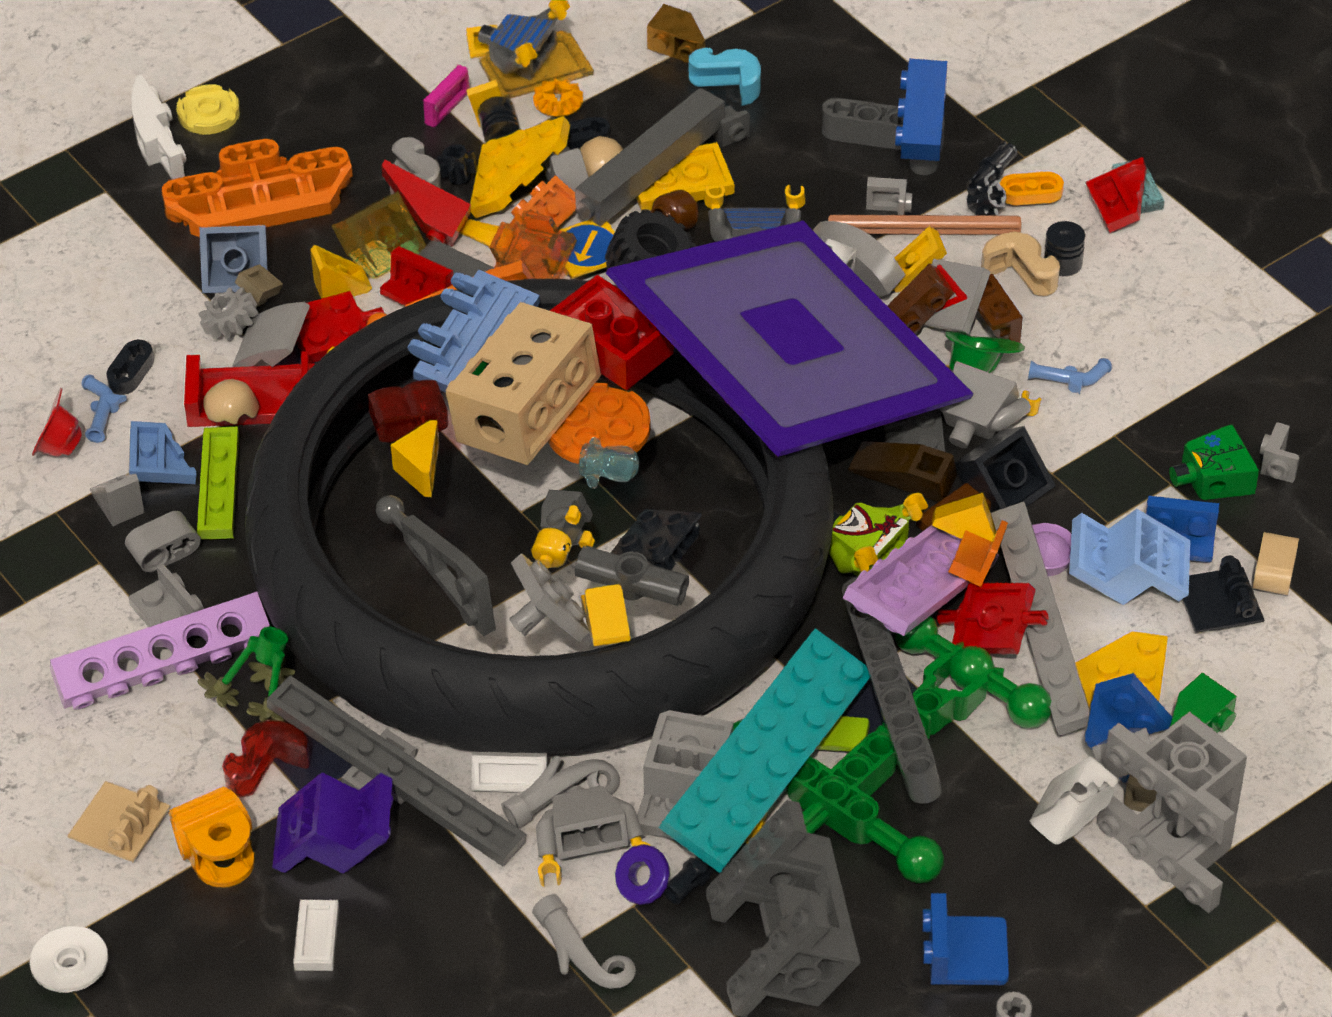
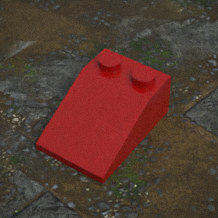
M599 275L593 277L550 310L592 324L600 373L626 391L674 354V346L660 333L655 325L624 292Z

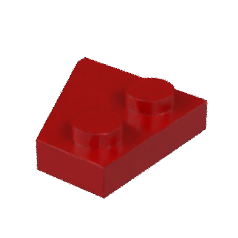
M1143 157L1085 182L1110 233L1140 220L1147 169Z

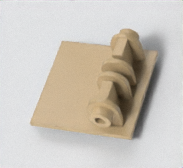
M105 781L67 836L70 839L134 862L170 809V805L158 801L157 795L159 792L152 785H146L145 788H140L136 793Z

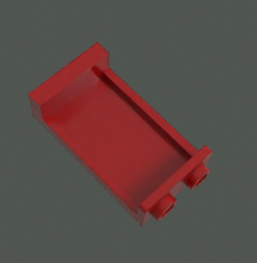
M301 351V364L274 365L273 367L202 368L200 354L186 355L184 407L187 427L234 425L225 420L221 422L209 420L203 407L206 393L211 387L226 379H235L247 383L260 406L255 417L250 418L247 414H243L235 425L271 424L275 414L294 386L316 363L309 362L308 351Z

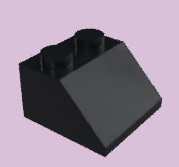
M1025 426L1001 430L955 462L956 471L962 483H968L976 491L983 493L984 497L991 502V512L1024 502L1027 507L1056 486Z

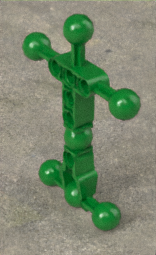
M931 615L904 636L893 632L895 643L904 652L922 654L927 651L937 658L924 668L923 683L912 694L928 739L930 735L937 733L953 719L958 721L966 720L986 698L987 691L1007 703L1006 707L1010 719L1020 727L1027 729L1038 728L1047 723L1052 714L1050 710V693L1044 687L1034 683H1025L1018 686L1005 678V668L995 667L992 656L985 649L977 646L964 647V642L954 645L940 636L936 621ZM951 675L952 681L963 690L951 689L948 691L938 687ZM743 719L734 722V730ZM884 722L882 726L877 727L876 731L868 734L832 769H829L815 758L809 757L787 786L788 797L792 801L800 803L801 808L805 810L802 814L807 833L813 834L825 823L853 843L866 844L874 841L895 855L899 872L909 881L928 883L938 877L944 866V856L941 847L935 840L926 836L907 838L878 818L879 806L871 795L893 775L896 765H898Z

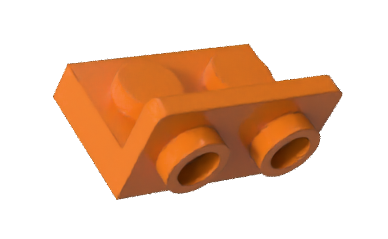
M556 175L547 184L542 180L530 193L532 198L528 202L522 199L511 212L514 218L508 225L510 229L514 230L520 224L543 244L546 241L544 235L556 231L576 211L575 192Z

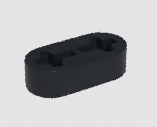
M590 117L569 122L570 129L566 147H569L570 150L576 148L580 150L587 141L599 136L611 138L610 123L602 117Z
M140 339L128 342L111 363L106 375L108 387L111 388L113 393L118 395L129 394L144 379L154 363L152 346L149 342Z

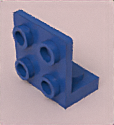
M1134 673L1096 683L1088 726L1085 732V741L1088 747L1093 750V746L1108 739L1109 730L1118 723L1127 729L1147 728L1148 734L1163 731L1170 727L1172 716ZM1130 774L1120 777L1119 779L1123 783H1127Z

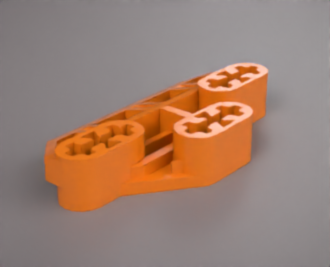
M259 139L224 147L219 153L220 169L217 172H207L169 180L162 187L166 217L176 223L183 222L184 226L189 225L190 234L200 238L199 227L258 225L270 227L332 214L340 204L339 194H341V189H345L353 177L352 166L347 151L340 147H329L299 153L287 161L286 158L280 157L277 142L271 139Z

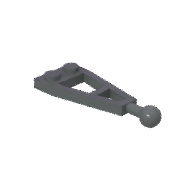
M393 495L382 497L376 505L377 517L384 523H394L402 531L405 544L459 609L464 622L468 626L473 625L483 636L495 631L496 626L487 575L468 556L414 515L407 517L404 514L405 509L401 499ZM447 564L456 570L458 579L447 568Z

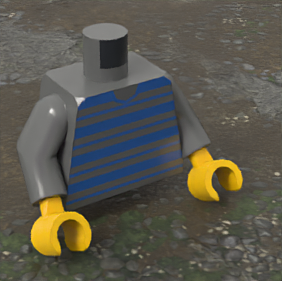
M551 0L548 5L549 8L536 16L506 15L497 28L483 25L479 31L478 41L489 45L490 62L505 75L513 73L521 78L532 81L557 46L556 21L557 19H565L567 15L566 10L570 8L567 0Z
M719 185V195L717 196L711 195L709 193V186H707L704 197L705 205L711 208L708 214L711 237L715 242L799 222L801 220V210L799 208L805 204L804 187L801 186L800 194L793 196L791 195L790 185L785 188L788 209H721L725 189L722 185Z

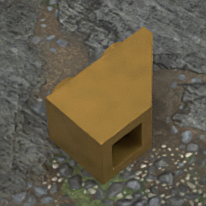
M663 4L647 25V49L689 63V56L692 52L705 48V39L691 12Z

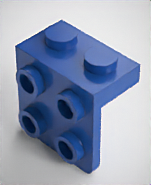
M931 893L930 909H923L922 931L929 932V941L923 942V964H930L931 984H1006L1008 982L1009 970L1005 919L1001 917L947 916L946 894Z

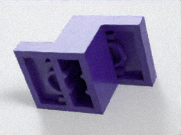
M321 772L279 806L272 868L286 873L297 863H301L307 856L344 874L355 864L362 862L373 850L384 845L390 836L391 827L389 826L390 808L393 804V796L391 795L393 778L379 773L361 789L357 790Z

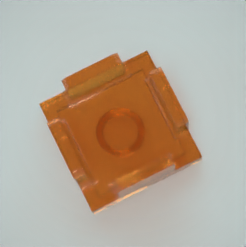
M523 211L521 215L523 222L516 221L512 229L509 223H500L490 245V250L496 259L494 268L523 261L535 279H560L577 242L573 233L560 231L551 216Z

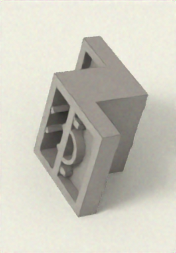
M671 710L659 714L643 765L644 795L637 817L644 834L673 839L658 827L733 733L734 722Z

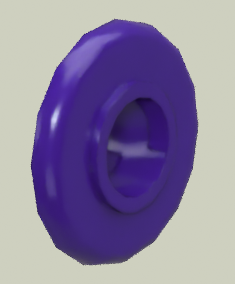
M646 844L633 846L624 852L617 862L615 871L616 886L620 894L629 902L639 905L652 903L658 899L666 889L670 876L669 865L664 854L656 847ZM647 864L650 869V877L641 886L637 881V872L642 865Z

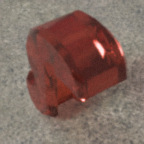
M276 720L258 722L253 724L243 734L241 739L243 754L236 756L230 752L226 755L222 765L227 789L233 791L237 797L254 795L274 758H279L285 763L304 769L309 768L310 752L308 740L303 731L288 722Z

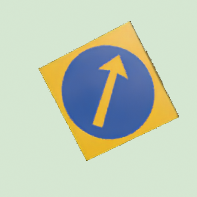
M586 220L545 234L544 237L554 251L556 261L565 275L569 274L571 279L606 267L608 260L605 259V253L615 232L608 221L600 227L594 222Z

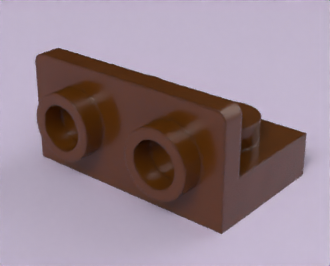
M929 263L887 306L915 334L945 305L955 292L938 268Z
M990 274L978 311L997 338L1001 337V339L1021 343L1023 316L995 276Z

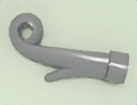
M555 755L545 771L529 788L520 795L516 794L501 804L502 810L508 821L517 828H520L531 821L534 814L552 801V797L564 793L585 777H587L589 788L598 787L600 785L597 782V774L603 773L608 781L605 788L612 795L618 789L619 774L613 765L598 759L582 761L556 773L561 757Z
M556 894L547 895L536 903L532 913L541 926L546 928L550 934L557 952L560 972L563 975H567L569 971L570 958L590 980L600 986L621 988L633 980L636 967L633 961L626 956L616 955L607 959L602 966L598 964L569 919L566 906ZM616 967L624 969L621 973L618 974L610 973V971Z

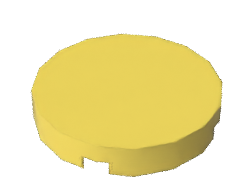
M214 84L191 88L185 93L186 96L182 100L180 98L177 102V117L182 127L190 132L201 135L216 134L227 130L236 123L240 114L239 100L235 93L231 90L229 92L222 90V86Z

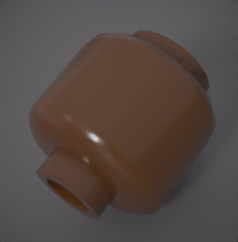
M674 190L662 194L652 204L651 213H654L656 210L662 212V215L666 217L668 215L675 218L674 221L676 223H682L686 227L684 231L690 230L698 221V204L693 196L685 190Z

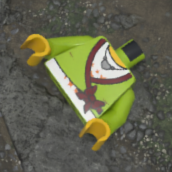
M913 493L904 500L903 504L892 508L872 507L863 503H856L844 516L833 511L834 519L829 553L838 571L842 574L854 573L856 576H859L862 571L868 572L879 559H886L894 548L900 549L908 539V520H920L923 516L921 510L928 508L921 493Z

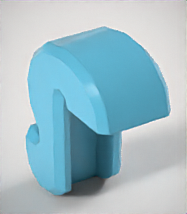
M702 48L695 50L689 56V80L697 87L739 85L741 104L746 105L757 99L761 92V66L757 57L746 50L730 49L718 55H713L712 49Z

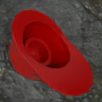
M62 388L59 389L46 425L34 447L32 456H35L37 452L55 457H60L62 454L70 455L81 440L82 432L79 420L59 403Z

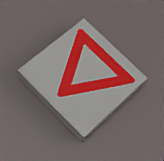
M933 259L932 265L938 268L955 294L924 326L969 334L991 272L983 267Z

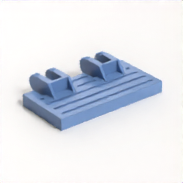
M479 269L474 277L460 272L454 273L450 281L459 291L446 288L440 296L446 305L452 306L454 309L441 328L423 323L418 329L420 337L441 348L417 339L411 340L407 347L413 356L424 360H420L414 369V379L446 393L449 383L455 380L466 367L467 362L478 353L487 338L492 336L500 327L505 317L511 314L520 302L537 307L540 303V295Z

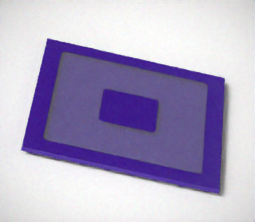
M804 221L607 269L606 274L617 287L624 292L655 325L660 333L671 342L681 355L702 375L703 379L718 392L724 401L734 409L778 457L968 400L974 394Z

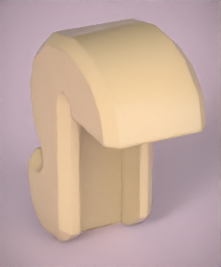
M1010 232L995 236L986 242L982 250L981 267L989 270L990 274L1001 273L1012 266L1033 294L1047 296L1057 290L1060 264L1056 257L1052 255L1045 259L1041 258V245L1037 239L1029 234Z

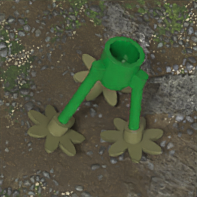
M264 627L261 629L259 637L250 636L246 648L224 677H219L216 680L213 675L206 672L205 679H198V684L206 689L204 693L205 698L212 699L216 697L217 704L221 708H224L226 704L237 707L239 703L234 697L239 692L236 689L230 688L232 685L231 680L252 652H255L256 659L260 663H249V668L257 672L251 676L250 681L253 683L264 681L265 689L269 691V697L286 678L295 674L293 669L282 668L286 661L284 650L288 642L287 634L276 627ZM268 697L264 698L263 705L249 702L250 709H247L248 715L260 716V721L262 722L268 721L270 717L275 722H284L282 717L267 708Z

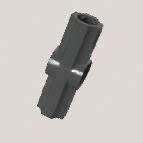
M583 546L578 554L575 566L576 577L607 586L621 585L623 597L626 600H638L645 596L678 606L682 605L689 585L688 575L648 564L647 558L639 552L630 551L616 555L589 546Z

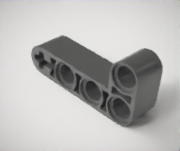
M832 98L823 104L822 134L827 139L901 150V146H895L896 127H903L904 118H898V106ZM943 119L940 157L944 142L945 119ZM910 159L911 170L919 175L932 174L939 165V161Z

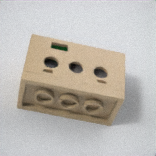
M520 302L511 314L505 317L503 323L494 334L487 338L483 347L467 362L466 367L455 380L449 383L446 389V398L449 404L456 442L529 465L601 376L592 324Z

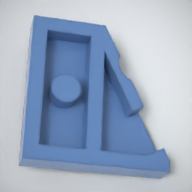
M131 421L129 474H136L138 480L143 482L196 483V470L194 467L190 468L184 460V451L172 439V433L166 423Z

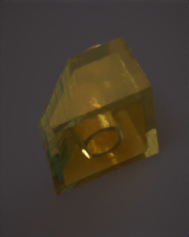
M399 192L382 197L331 225L346 255L356 264L363 266L364 271L373 279L390 271L391 252L398 246L416 254L426 246Z

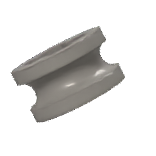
M1009 992L999 998L996 1017H1010L1008 1016V1010H1011L1013 1006L1020 1008V1013L1017 1012L1015 1017H1031L1032 1005L1025 995L1019 992Z

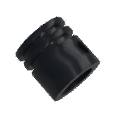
M501 96L491 97L479 106L478 118L485 143L521 130L515 106L510 99Z
M1070 221L1053 223L1046 232L1044 259L1051 255L1056 257L1060 264L1059 276L1062 277L1076 274L1083 265L1085 231L1080 225Z

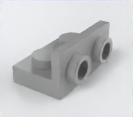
M164 564L157 567L158 581L128 596L130 606L148 627L204 609L200 599L195 594L190 595L186 591L180 576L176 572L172 574Z

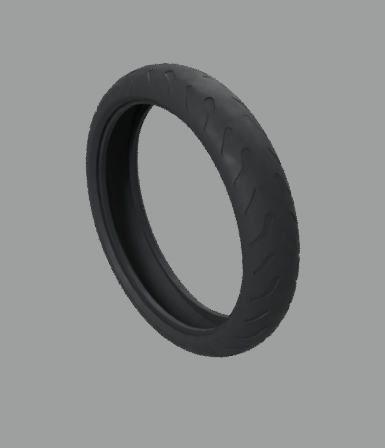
M524 279L508 280L507 282L540 295V303L537 307L550 311L588 281ZM441 294L398 309L349 336L330 350L302 377L275 414L254 458L252 473L248 482L245 512V537L249 565L268 616L276 628L281 629L287 634L288 642L286 645L330 690L375 720L429 742L445 743L456 749L474 752L547 753V756L609 749L653 736L660 713L671 710L699 716L720 704L757 675L780 651L800 625L814 600L823 576L831 544L834 517L833 494L822 444L778 457L675 347L674 354L633 386L661 396L684 408L705 422L728 443L749 471L760 494L764 509L762 521L749 550L736 569L698 605L673 621L646 634L630 639L631 641L620 642L588 651L538 656L492 654L463 649L425 637L383 616L359 598L342 581L330 565L317 541L315 532L318 517L328 489L339 470L354 451L375 431L397 415L418 403L443 393L439 389L414 379V369L420 360H424L413 356L407 348L413 339L441 348L420 337L418 332L423 323L441 328L454 309L441 300ZM601 374V376L599 377V378H601V379L610 380V379H608L607 377H605V376L602 375V374Z

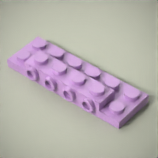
M931 525L915 538L909 537L900 549L894 548L886 559H879L868 572L862 571L856 581L847 587L843 598L852 603L858 611L869 614L882 622L888 630L904 636L964 590L968 583H971L948 572L961 539ZM996 554L990 569L994 566L999 556L998 554Z

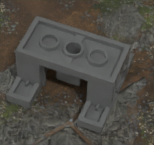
M786 800L706 888V897L709 902L712 920L725 923L745 901L760 904L759 907L766 937H770L763 948L751 951L752 955L726 982L727 994L730 998L733 1015L747 1017L766 996L819 1006L861 963L830 838L807 833L800 803Z

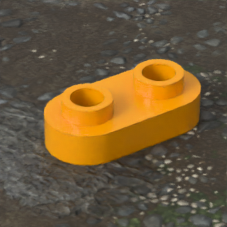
M1032 172L1006 175L1001 179L1000 185L1006 192L1005 203L1016 206L1058 201L1063 195L1064 181L1060 175L1054 172Z

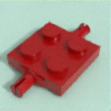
M351 291L308 302L307 304L310 307L295 345L302 351H308L310 363L320 361L332 346L336 347L349 336L367 326V321L371 315L378 312L384 313L383 307L380 306L379 308L363 312L357 306Z
M968 583L964 600L957 610H939L938 613L940 615H937V621L940 625L954 624L955 633L952 640L954 645L964 642V647L977 646L985 649L989 654H1019L1027 626H1045L1048 623L1046 620L1049 619L1046 610H1031L1036 589L1030 583H982L981 587L974 583Z

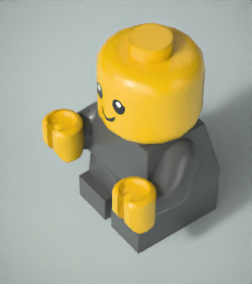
M549 489L541 511L542 530L539 531L531 549L534 559L539 560L546 568L562 566L567 559L572 545H579L581 548L583 546L593 547L595 540L591 532H582L585 522H590L593 515L588 504H586L582 492Z

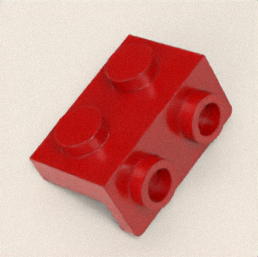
M398 246L391 252L390 279L380 286V294L403 305H407L452 286L450 280L453 276V270Z

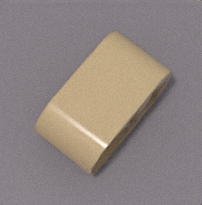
M1267 532L1263 533L1253 589L1288 595L1299 538Z

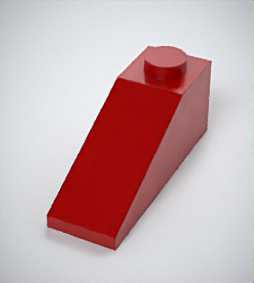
M384 160L382 163L383 178L421 230L427 234L426 237L430 241L435 240L452 247L471 215V204Z

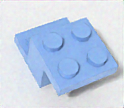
M1135 509L1110 528L1103 526L1083 513L1072 519L1069 574L1122 605H1125L1151 586L1177 601L1189 595V539L1139 509Z

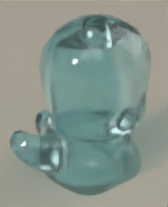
M597 437L591 438L589 443H585L582 446L579 457V474L586 478L587 485L591 489H595L598 486L600 476L616 482H628L638 472L639 458L631 447L624 445L602 447L601 440Z

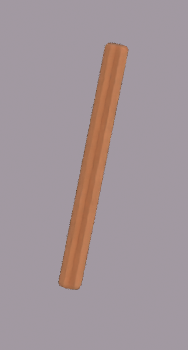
M829 215L828 221L846 223L861 229L867 234L920 235L930 226L937 230L939 235H1000L1010 232L1021 233L1022 226L1021 217L1015 215Z

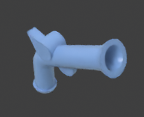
M1101 358L1092 369L1083 373L1077 372L1074 366L1060 369L1037 365L1031 360L1028 380L1039 378L1068 383L1069 391L1080 394L1082 386L1095 384L1107 372L1109 373L1112 370V363L1109 359Z
M88 374L83 377L81 385L83 389L90 390L98 395L100 399L99 401H93L90 405L95 415L91 427L85 432V436L91 442L100 443L105 440L104 428L109 413L117 412L119 404L127 401V396L113 394L110 387L95 379L93 375Z

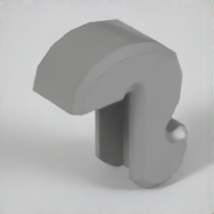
M410 137L397 140L392 147V152L398 157L394 165L441 189L440 167L435 159L425 155L424 144ZM390 187L391 205L400 210H407Z

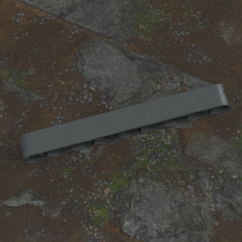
M858 577L844 583L842 587L843 596L847 587L856 581ZM844 599L908 795L916 803L932 802L941 795L942 785L934 755L890 630L882 622L869 614L858 611L852 603Z

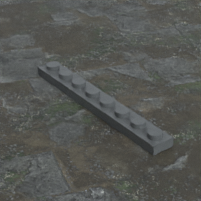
M291 675L267 698V708L372 779L379 773L393 778L392 792L502 867L525 843L526 833Z

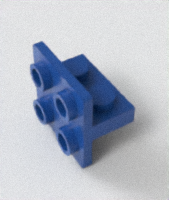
M1148 496L1146 514L1190 540V560L1212 562L1219 503Z

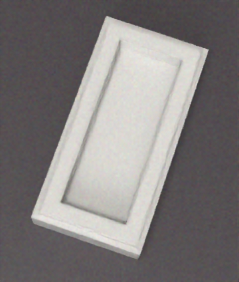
M473 752L472 791H525L547 768V753Z
M300 900L294 953L295 971H333L339 914L338 900Z

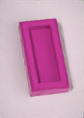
M458 64L423 100L425 124L432 127L437 126L467 95L466 90L469 89L467 67Z

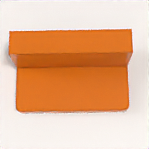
M1001 521L992 542L965 530L948 572L981 587L998 552L1008 522Z

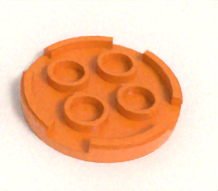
M595 383L551 436L548 443L560 457L579 465L605 466L621 462L637 453L649 438L651 421L648 406L633 391L626 392L621 389L608 387V383Z

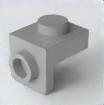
M868 177L866 209L898 211V215L911 212L912 193H906L907 179Z
M1276 422L1272 434H1265L1260 447V454H1263L1260 474L1293 483L1297 474L1299 455L1285 451L1290 426Z

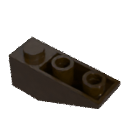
M862 441L848 468L851 473L910 493H921L923 497L937 502L947 497L957 477L954 455L922 444Z

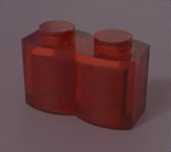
M435 380L416 381L403 388H382L368 395L369 413L381 442H396L429 420H437L438 432L448 427V410L438 383Z

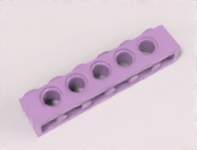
M258 592L51 659L50 672L63 708L73 706L74 710H78L92 705L95 698L108 695V698L121 696L129 691L128 687L140 683L144 687L161 682L165 675L177 672L178 675H184L196 670L198 664L210 660L212 664L226 661L232 657V653L246 648L250 636L259 637L261 629L270 627ZM227 624H232L239 628L240 634L236 637H228L222 633L221 628ZM194 635L201 636L206 641V645L199 649L192 648L187 643V639ZM157 647H166L171 651L172 656L166 660H159L153 655L152 651ZM124 658H130L137 663L138 667L133 671H123L118 666V662ZM94 669L98 670L103 675V678L97 683H90L84 679L83 674L88 670Z

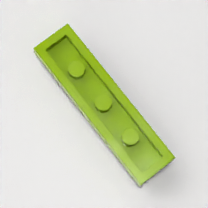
M238 427L204 428L197 523V533L200 539L234 538L239 448Z

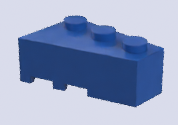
M909 58L908 71L902 70L900 90H906L905 99L899 98L898 118L904 119L903 127H896L895 146H901V158L940 160L948 61Z

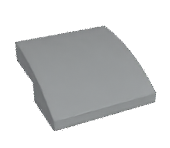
M306 302L283 304L268 309L252 318L253 325L248 326L232 366H254L260 360H263L273 367L291 354L310 305Z

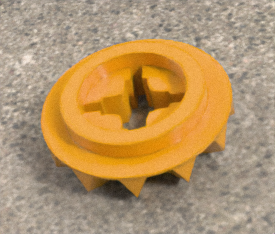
M555 77L553 82L543 80L541 86L535 87L533 103L540 112L546 115L565 116L574 113L581 107L583 91L579 89L578 83H570L568 78L558 81ZM554 94H560L562 96L560 97V101H558L557 97H555Z

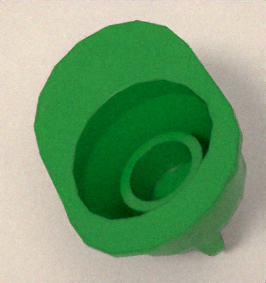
M952 331L945 334L952 341L949 361L952 371L957 361L990 373L995 370L1004 353H1018L1025 350L1023 344L1012 340L977 337Z

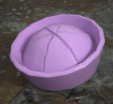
M1040 523L1032 525L1048 577L1064 572L1070 565L1072 534L1067 529L1056 524Z

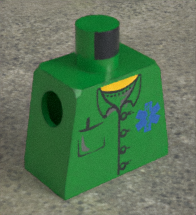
M1231 424L1188 441L1184 445L1182 464L1171 466L1169 474L1171 482L1175 487L1191 483L1200 499L1209 500L1255 494L1259 469Z

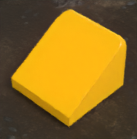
M496 24V25H488V26H492V27L497 28V24ZM482 26L466 28L470 59L490 56L489 45L478 41L479 31Z

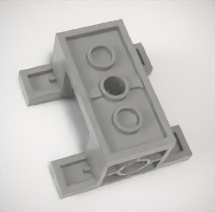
M1190 712L1148 745L1122 724L1118 723L1108 732L1106 755L1114 765L1125 769L1134 776L1142 787L1147 790H1155L1157 792L1156 800L1137 815L1115 796H1112L1109 805L1098 813L1097 824L1106 835L1114 837L1123 844L1132 856L1143 860L1153 868L1162 880L1170 882L1183 892L1191 903L1198 904L1206 912L1210 913L1219 905L1223 882L1210 873L1207 868L1231 849L1247 755Z

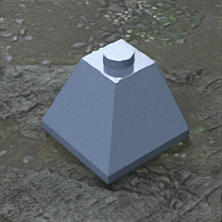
M266 225L199 227L202 293H223L230 287L233 292H236L240 289L235 284L240 272L258 264L268 271Z

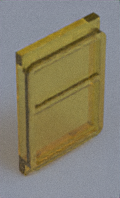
M565 31L556 32L557 45L540 69L536 70L532 80L513 72L508 75L503 74L490 60L489 51L486 53V57L479 58V64L486 74L488 81L496 80L501 96L508 99L535 92V87L541 86L543 80L553 82L556 77L558 81H563L567 78L569 81H574L594 75V70L571 33H566Z

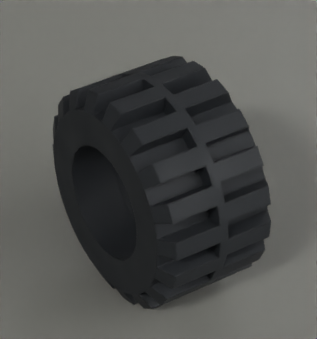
M642 210L641 213L634 211L629 214V217L625 216L618 225L605 253V259L608 260L606 267L608 269L693 248L695 244L691 242V234L684 231L686 227L682 223H676L674 221L675 218L668 215L666 217L662 215V212L656 210L654 213H651L649 210Z

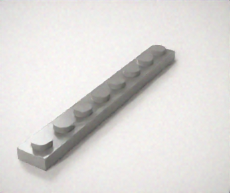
M1024 502L992 512L991 515L996 531L1002 520L1008 522L1000 545L1012 583H1030L1036 589L1031 610H1046L1049 619L1046 620L1048 622L1047 625H1028L1026 631L1043 687L1050 693V710L1059 736L1088 726L1090 708L1027 507Z

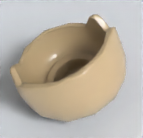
M599 136L587 141L580 148L588 177L623 150L622 146L615 139Z
M226 379L217 383L206 393L203 400V407L209 420L214 422L225 420L234 425L238 423L239 417L243 414H247L250 418L255 417L260 407L249 385L235 379Z

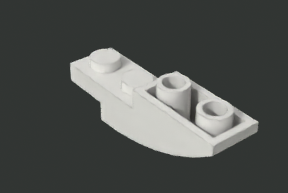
M142 74L136 76L132 88L131 104L136 138L142 156L148 166L161 162L172 179L185 177L183 163L186 162V155L180 144L176 145L173 142V136L169 127V121H172L171 111L166 103L162 104L160 102L155 86L153 84L149 85Z

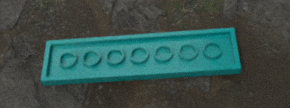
M815 628L663 819L658 828L721 873L868 682L870 675L867 666Z

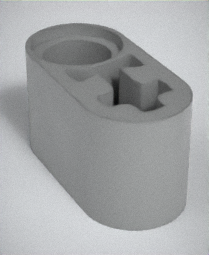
M172 511L133 529L125 539V546L143 571L154 572L162 564L167 566L192 554L200 545L201 539L182 512Z

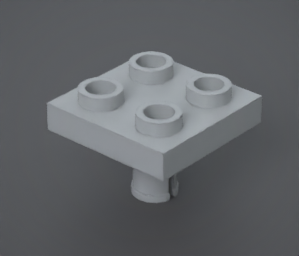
M522 553L511 562L531 599L514 616L510 617L511 623L522 635L526 636L546 616L578 642L590 633L583 621V618L586 616L585 612L571 599L574 593L562 579L553 580L551 573L539 560L532 562Z

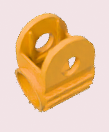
M223 786L169 810L170 822L183 861L189 859L197 876L204 883L214 887H231L241 883L251 874L255 864L254 852L250 842L252 822L243 803L233 791ZM235 858L234 863L225 868L218 867L213 863L215 861Z

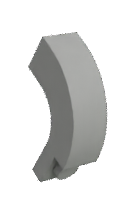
M836 221L820 222L813 229L820 238L824 236L856 249L854 273L878 297L889 295L905 276V273L891 253L880 242L861 229Z

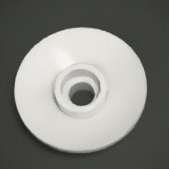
M65 926L52 930L39 939L30 955V968L35 980L43 987L55 992H74L90 986L102 975L107 965L108 952L103 939L96 932L80 926Z

